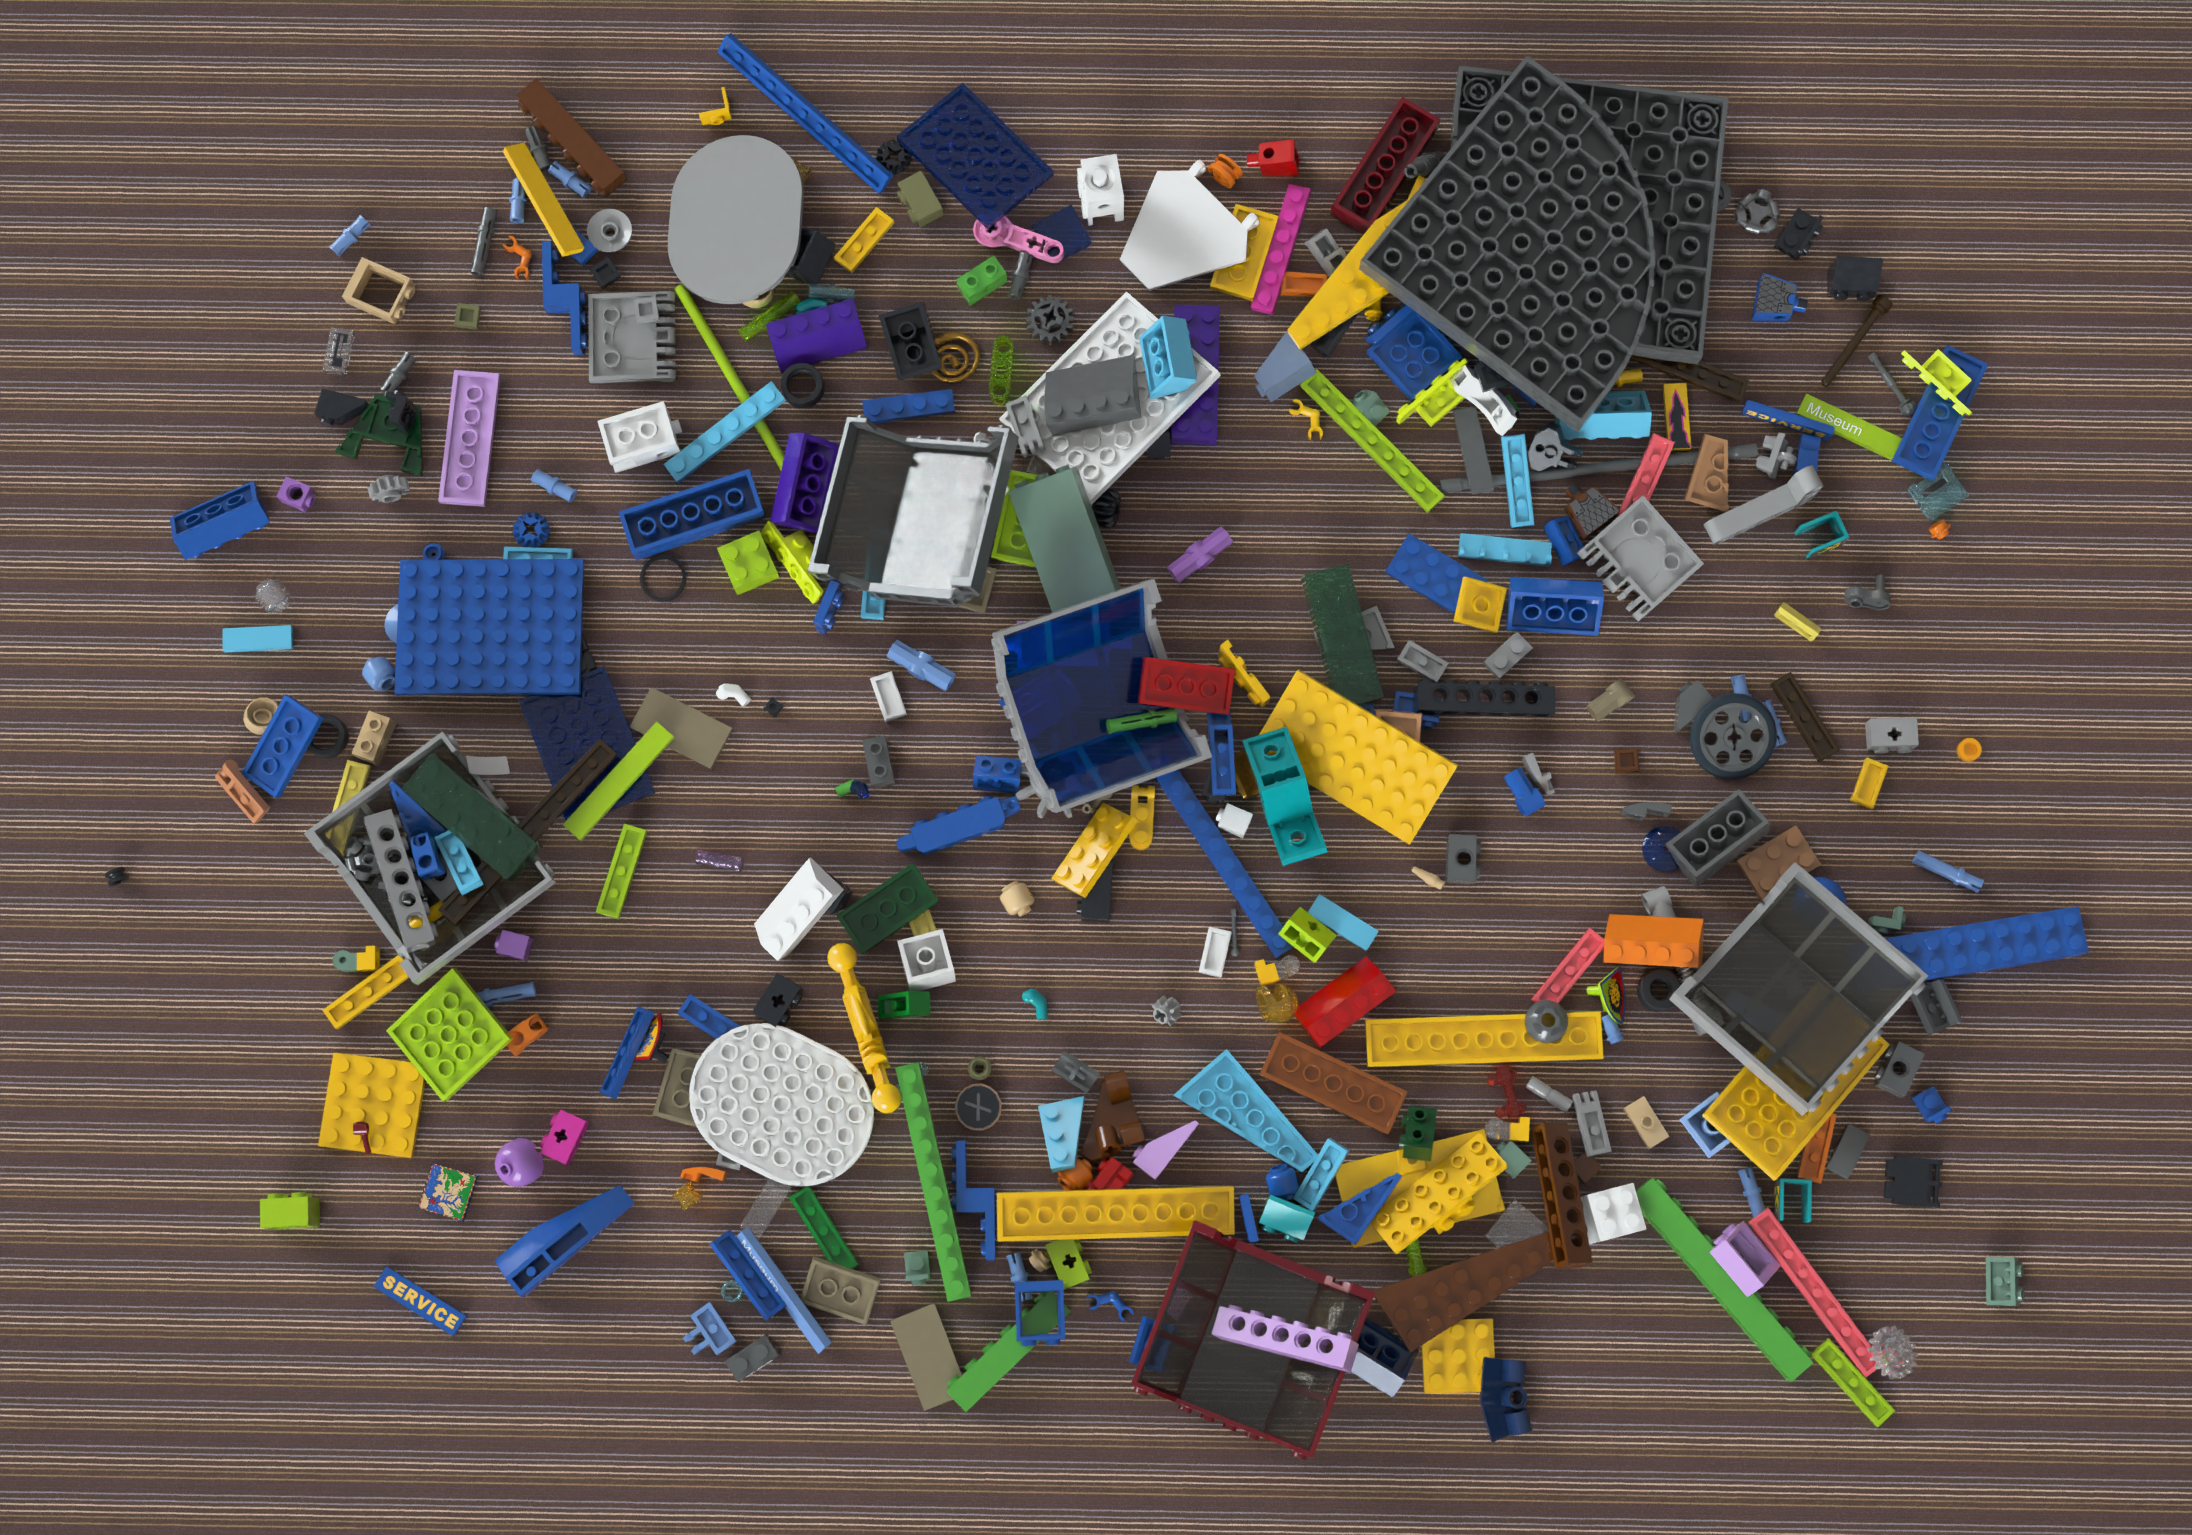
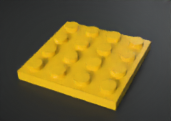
M333 1053L318 1146L365 1152L362 1135H354L353 1124L356 1122H366L369 1124L368 1140L372 1153L413 1158L426 1080L412 1062Z

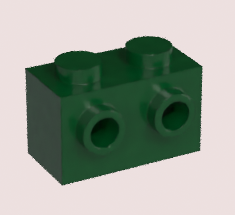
M1409 1105L1408 1114H1403L1401 1128H1405L1406 1132L1405 1134H1400L1399 1148H1403V1158L1431 1162L1437 1109Z

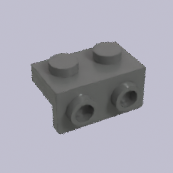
M1943 978L1927 984L1917 996L1914 993L1910 996L1928 1036L1962 1022L1959 1011Z

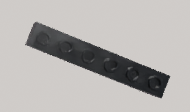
M1422 679L1414 686V713L1550 718L1555 714V686H1548V683L1544 682L1534 683V686H1527L1525 682H1512L1511 685H1502L1501 681L1480 684V681L1470 680L1466 681V684H1459L1456 680H1444L1443 683H1434L1433 679ZM1434 692H1440L1444 700L1442 702L1437 701L1434 698ZM1458 692L1466 696V702H1461L1457 699ZM1480 693H1485L1489 697V703H1484L1480 700ZM1503 694H1508L1511 697V704L1504 702ZM1526 694L1534 698V704L1527 703L1525 700Z

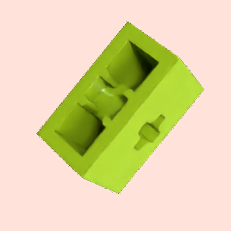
M1302 907L1298 908L1278 933V935L1314 963H1316L1337 936Z
M1079 1239L1057 1240L1045 1245L1058 1279L1063 1280V1290L1090 1280L1088 1275L1092 1271L1088 1261H1082L1079 1252H1082L1083 1249ZM1066 1255H1070L1071 1258L1075 1257L1077 1260L1073 1263L1074 1267L1071 1269L1068 1265H1063V1262L1066 1261Z

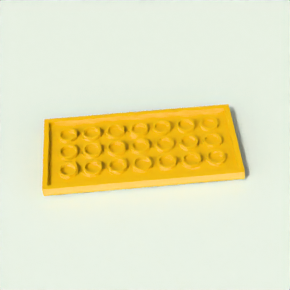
M1299 669L1294 674L1259 734L1287 727L1308 784L1409 845L1458 766L1456 763ZM1269 751L1266 753V755L1272 756L1275 755L1277 752Z
M1816 982L1767 1040L1779 1049L1830 992L1819 982ZM1835 997L1784 1055L1819 1085L1870 1026ZM1881 1036L1875 1042L1870 1040L1866 1044L1869 1048L1860 1059L1856 1056L1851 1061L1854 1066L1846 1075L1843 1073L1839 1074L1836 1079L1840 1082L1833 1090L1829 1092L1826 1089L1818 1099L1822 1103L1813 1113L1808 1110L1802 1116L1744 1066L1702 1116L1775 1181L1890 1044ZM1761 1046L1753 1056L1764 1065L1773 1055ZM1779 1060L1770 1069L1771 1072L1803 1100H1806L1813 1090Z

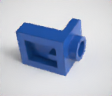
M1934 1086L1912 1097L1926 1123L1934 1121L1937 1124L1948 1117L1946 1113L1952 1110L1950 1106L1944 1104Z

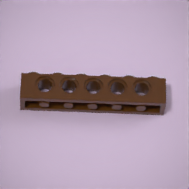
M1542 1123L1532 1128L1531 1134L1555 1269L1581 1268L1593 1262L1587 1235L1588 1229L1583 1213V1203L1580 1196L1579 1180L1576 1174L1575 1157L1570 1141L1571 1135L1567 1123Z

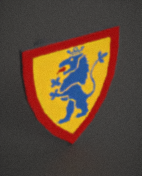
M660 1012L651 1020L633 1062L651 1061L653 1057L662 1063L668 1060L669 1055L659 1050L666 1035L662 1032L663 1019Z

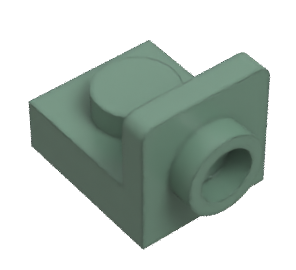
M928 1250L904 1253L906 1281H911L912 1286L926 1284V1279H931Z

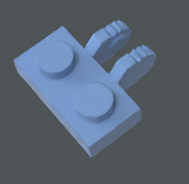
M711 1302L690 1315L697 1328L683 1337L685 1343L693 1340L699 1333H702L706 1339L693 1347L691 1350L693 1355L710 1345L716 1355H719L737 1342Z

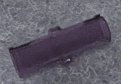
M698 849L695 863L713 866L717 870L725 868L741 872L744 865V857L725 855L722 851L714 853Z

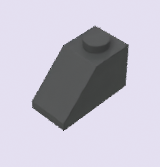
M1698 680L1693 684L1689 681L1679 689L1681 694L1676 698L1674 731L1676 734L1694 720L1705 704L1714 699Z

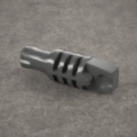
M1441 151L1428 152L1416 157L1413 163L1405 167L1404 173L1406 177L1411 179L1416 176H1426L1433 172L1445 155Z

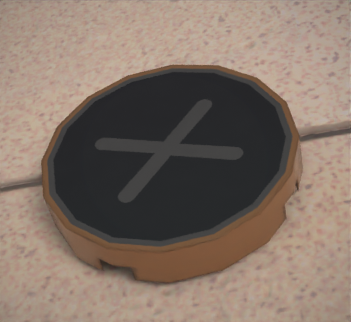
M972 1084L965 1087L958 1094L955 1102V1113L958 1120L966 1128L974 1131H984L991 1128L999 1120L1002 1112V1102L998 1093L984 1084Z

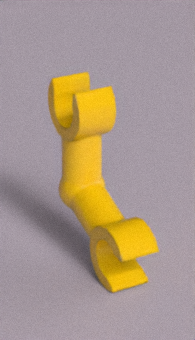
M1293 399V403L1298 404L1300 408L1298 410L1289 409L1290 414H1302L1310 417L1311 428L1308 431V437L1311 440V433L1318 431L1321 440L1323 431L1320 428L1319 410L1304 406L1299 399Z

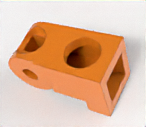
M536 1013L508 1031L513 1040L506 1046L516 1057L532 1042L545 1034L549 1028Z

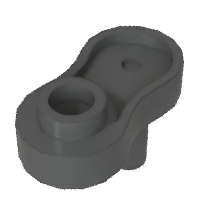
M1876 576L1875 590H1868L1862 587L1847 588L1845 590V603L1853 608L1888 609L1891 604V595L1884 591L1885 576Z

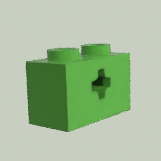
M992 256L956 279L957 287L971 306L1007 283V273L996 257Z

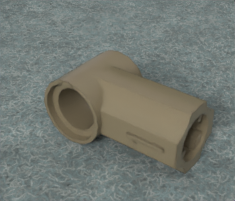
M1620 678L1605 689L1602 695L1590 702L1586 708L1590 715L1599 722L1615 709L1623 707L1635 695Z

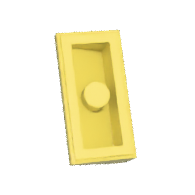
M1784 602L1774 614L1776 618L1810 642L1818 636L1821 630L1818 625Z

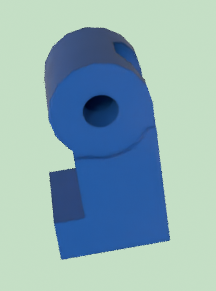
M1801 434L1796 452L1797 461L1794 464L1792 476L1810 465H1813L1817 472L1821 437Z
M430 831L411 837L412 853L418 875L425 880H429L446 874L437 852L435 840Z

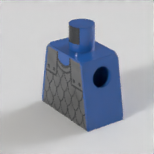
M1762 273L1758 279L1751 320L1786 322L1792 316L1793 311L1805 313L1808 299L1795 297L1796 284Z

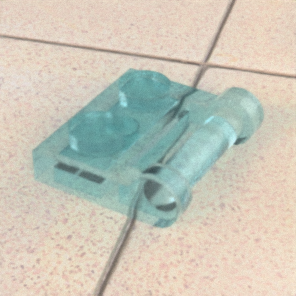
M1947 463L1941 465L1933 481L1925 478L1917 485L1912 484L1907 488L1910 496L1930 522L1969 496ZM1944 477L1947 483L1924 498L1921 492Z

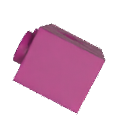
M560 1109L559 1114L555 1113L550 1122L552 1128L549 1135L545 1134L540 1143V1148H542L540 1153L570 1166L589 1126V1122ZM565 1132V1135L568 1136V1138L566 1141H561L558 1135L559 1133L564 1134Z

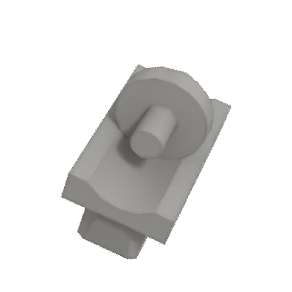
M1778 432L1777 437L1765 436L1763 450L1771 451L1770 457L1759 455L1756 462V468L1766 472L1771 479H1776L1779 467L1786 470L1788 464H1796L1797 461L1796 456L1792 455L1793 448L1787 447L1786 435Z

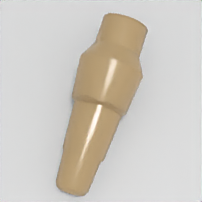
M1416 866L1412 869V872L1429 886L1436 887L1439 890L1443 888L1445 882L1439 876Z

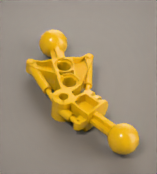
M837 943L828 952V964L834 971L840 972L845 987L842 998L859 1045L862 1061L867 1074L872 1073L876 1088L872 1093V1104L882 1113H892L901 1104V1092L896 1086L889 1083L886 1068H889L890 1064L866 989L860 985L853 969L857 962V953L851 945Z

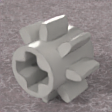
M1162 996L1152 1005L1154 1019L1161 1025L1167 1022L1171 1026L1182 1016L1179 1013L1181 1006L1173 997L1166 999L1165 996Z

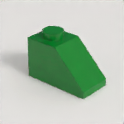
M904 991L878 996V1018L884 1020L931 1015L930 992Z

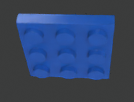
M1415 311L1403 319L1366 352L1411 402L1415 400L1414 397L1421 390H1427L1436 377L1446 374L1449 371L1448 368L1455 361L1458 360L1460 362L1463 358L1433 324Z

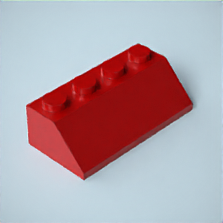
M1364 957L1291 1012L1318 1049H1320L1394 995L1396 990L1385 975L1367 957Z

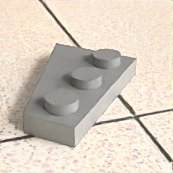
M1377 606L1313 632L1321 654L1395 648Z

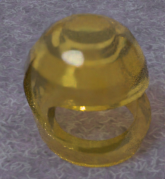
M1263 984L1256 988L1258 1008L1265 1022L1284 1023L1295 1015L1298 1009V998L1291 988L1286 985L1277 984L1272 994Z

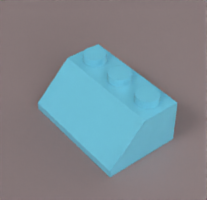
M1169 316L1160 317L1139 337L1149 395L1152 399L1185 391L1197 380L1186 319Z

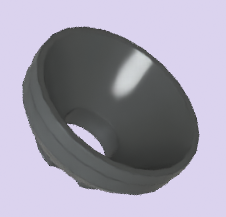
M1538 1001L1526 1013V1030L1538 1042H1555L1567 1030V1014L1564 1008L1554 1001ZM1549 1013L1554 1016L1555 1024L1552 1027H1546L1542 1024L1541 1018L1544 1014Z

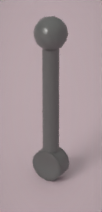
M1231 908L1233 949H1231L1230 953L1233 957H1237L1240 951L1237 948L1236 908Z

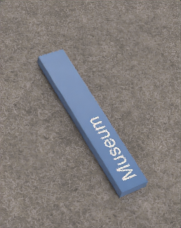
M747 1227L737 1235V1239L787 1305L785 1309L819 1354L831 1344V1340L750 1228Z

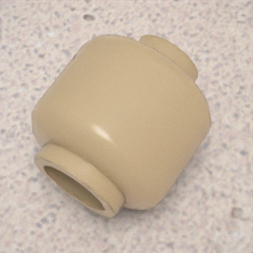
M1014 881L1001 890L1003 893L1000 896V901L1008 914H1018L1019 917H1022L1031 911L1030 906L1034 903L1035 899L1025 883Z

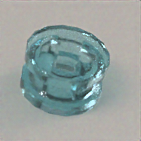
M727 1281L721 1288V1295L728 1302H736L743 1296L744 1291L737 1281ZM729 1285L738 1287L739 1292H736L738 1295L735 1298L731 1295H726V1290L729 1291L727 1289Z

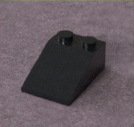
M924 302L879 315L899 381L942 368L932 325Z

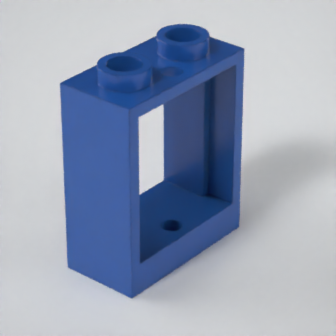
M1063 1280L1015 1282L1017 1342H1022V1346H1036V1341H1046V1345H1060V1340H1065ZM1057 1292L1058 1333L1023 1335L1021 1293Z

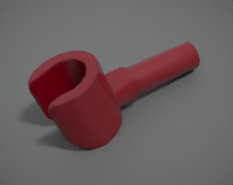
M366 1122L354 1123V1135H362L366 1155L371 1154L368 1140L369 1124Z

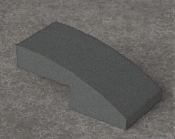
M1658 802L1632 804L1624 807L1620 811L1619 816L1641 821L1646 817V813L1667 817L1671 813L1672 804Z
M1848 1123L1844 1128L1838 1145L1832 1152L1826 1168L1848 1179L1870 1135Z

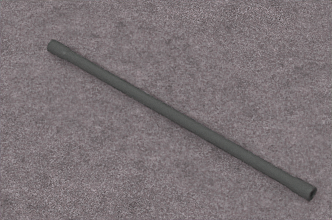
M1756 443L1736 445L1728 448V459L1758 456ZM1699 451L1670 454L1665 466L1695 463ZM1642 458L1577 465L1575 470L1565 467L1548 468L1540 472L1530 470L1529 478L1530 482L1637 470ZM1505 473L1492 475L1494 486L1506 485ZM1467 478L1439 480L1441 493L1470 489Z

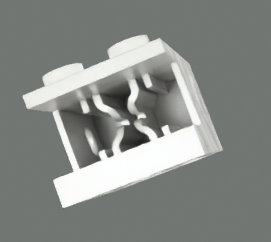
M1117 154L1082 159L1081 168H1077V186L1079 198H1081L1083 219L1087 218L1088 226L1093 225V217L1114 214L1115 222L1123 221L1124 194Z
M664 401L598 421L611 466L613 465L615 473L674 456L680 452L675 434L682 433V429L678 419L671 421Z

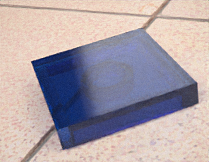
M1072 205L1032 224L1035 233L1057 240L1062 244L1064 250L1063 259L1092 246V241ZM1051 247L1047 253L1049 256L1055 257L1060 253V249Z

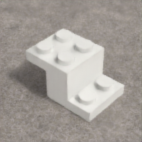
M1633 1183L1581 1197L1585 1224L1588 1229L1589 1244L1646 1230Z

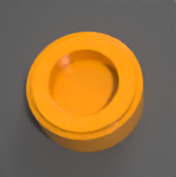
M1966 738L1957 746V755L1965 762L1976 760L1982 752L1981 744L1974 738Z

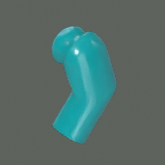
M808 298L796 305L795 314L828 306V302Z
M1036 989L1024 991L1022 999L1025 1003H1031L1036 1007L1037 1020L1048 1019L1046 998Z

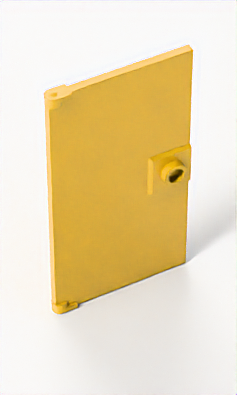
M1482 1129L1433 1141L1431 1162L1403 1158V1149L1342 1164L1335 1175L1342 1203L1382 1182L1389 1176L1399 1173L1402 1175V1178L1382 1206V1208L1478 1133L1487 1140L1485 1130ZM1497 1177L1472 1195L1477 1206L1473 1208L1469 1215L1461 1217L1456 1222L1505 1211ZM1370 1224L1356 1245L1351 1243L1353 1248H1357L1362 1245L1383 1241L1384 1239Z

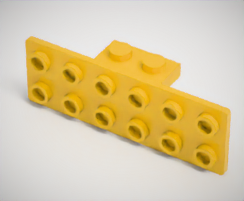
M1478 1133L1377 1213L1371 1225L1393 1252L1398 1254L1431 1227L1440 1235L1443 1231L1450 1230L1461 1217L1469 1215L1473 1208L1477 1206L1472 1195L1507 1169L1508 1165L1487 1140Z

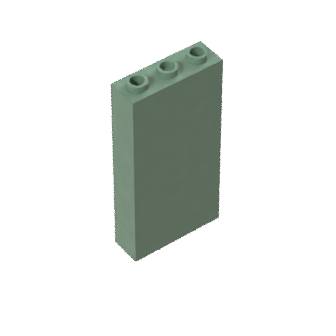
M1069 464L1057 468V474L1049 476L1048 472L1035 476V482L1028 484V481L1025 480L1014 484L1015 489L1008 491L1052 612L1121 589L1077 467L1070 468ZM1124 595L1100 602L1098 607L1119 600ZM1090 606L1057 617L1055 621L1090 610Z

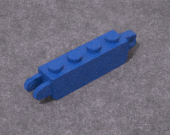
M987 796L980 799V803L971 806L969 803L958 807V811L951 814L948 811L937 814L935 816L936 819L927 822V819L915 822L914 827L910 828L911 833L898 838L896 846L903 853L917 849L919 854L927 856L1004 828L1006 818L1021 811L1016 796L1000 800L998 797Z

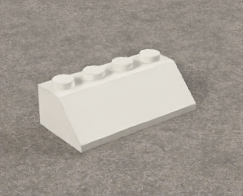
M811 857L754 923L761 945L777 961L788 956L844 890Z

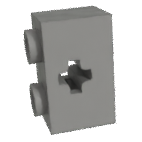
M1917 718L1870 719L1865 723L1867 750H1874L1876 754L1888 753L1889 750H1897L1898 753H1909L1919 745ZM1890 732L1892 736H1896L1895 740H1893L1892 737H1888V734Z

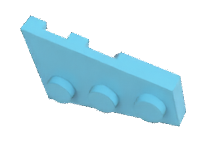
M1084 1096L1038 1106L1052 1173L1075 1168L1082 1112L1085 1103Z

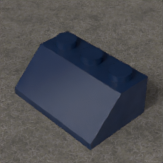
M1359 1313L1356 1314L1345 1334L1351 1335ZM1366 1318L1356 1342L1359 1346L1351 1372L1393 1398L1404 1383L1419 1350L1415 1349L1410 1353L1401 1339Z

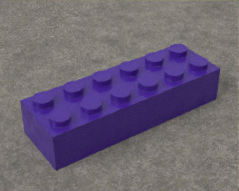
M1175 305L1174 317L1186 319L1191 348L1218 370L1220 306ZM1218 379L1171 425V444L1216 445Z

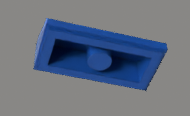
M1569 515L1551 520L1543 527L1562 566H1567L1582 559L1577 552L1584 545Z

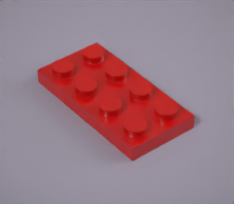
M1143 657L1138 703L1229 715L1235 669Z

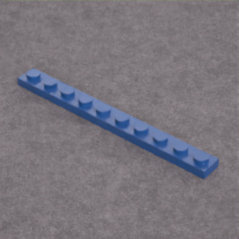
M732 33L725 36L717 53L877 193L880 194L885 191L893 177L890 171Z
M1168 753L1149 764L1151 769L1173 761ZM1175 770L1156 777L1155 779L1275 959L1294 948V946L1278 935L1283 928L1282 924L1180 771Z

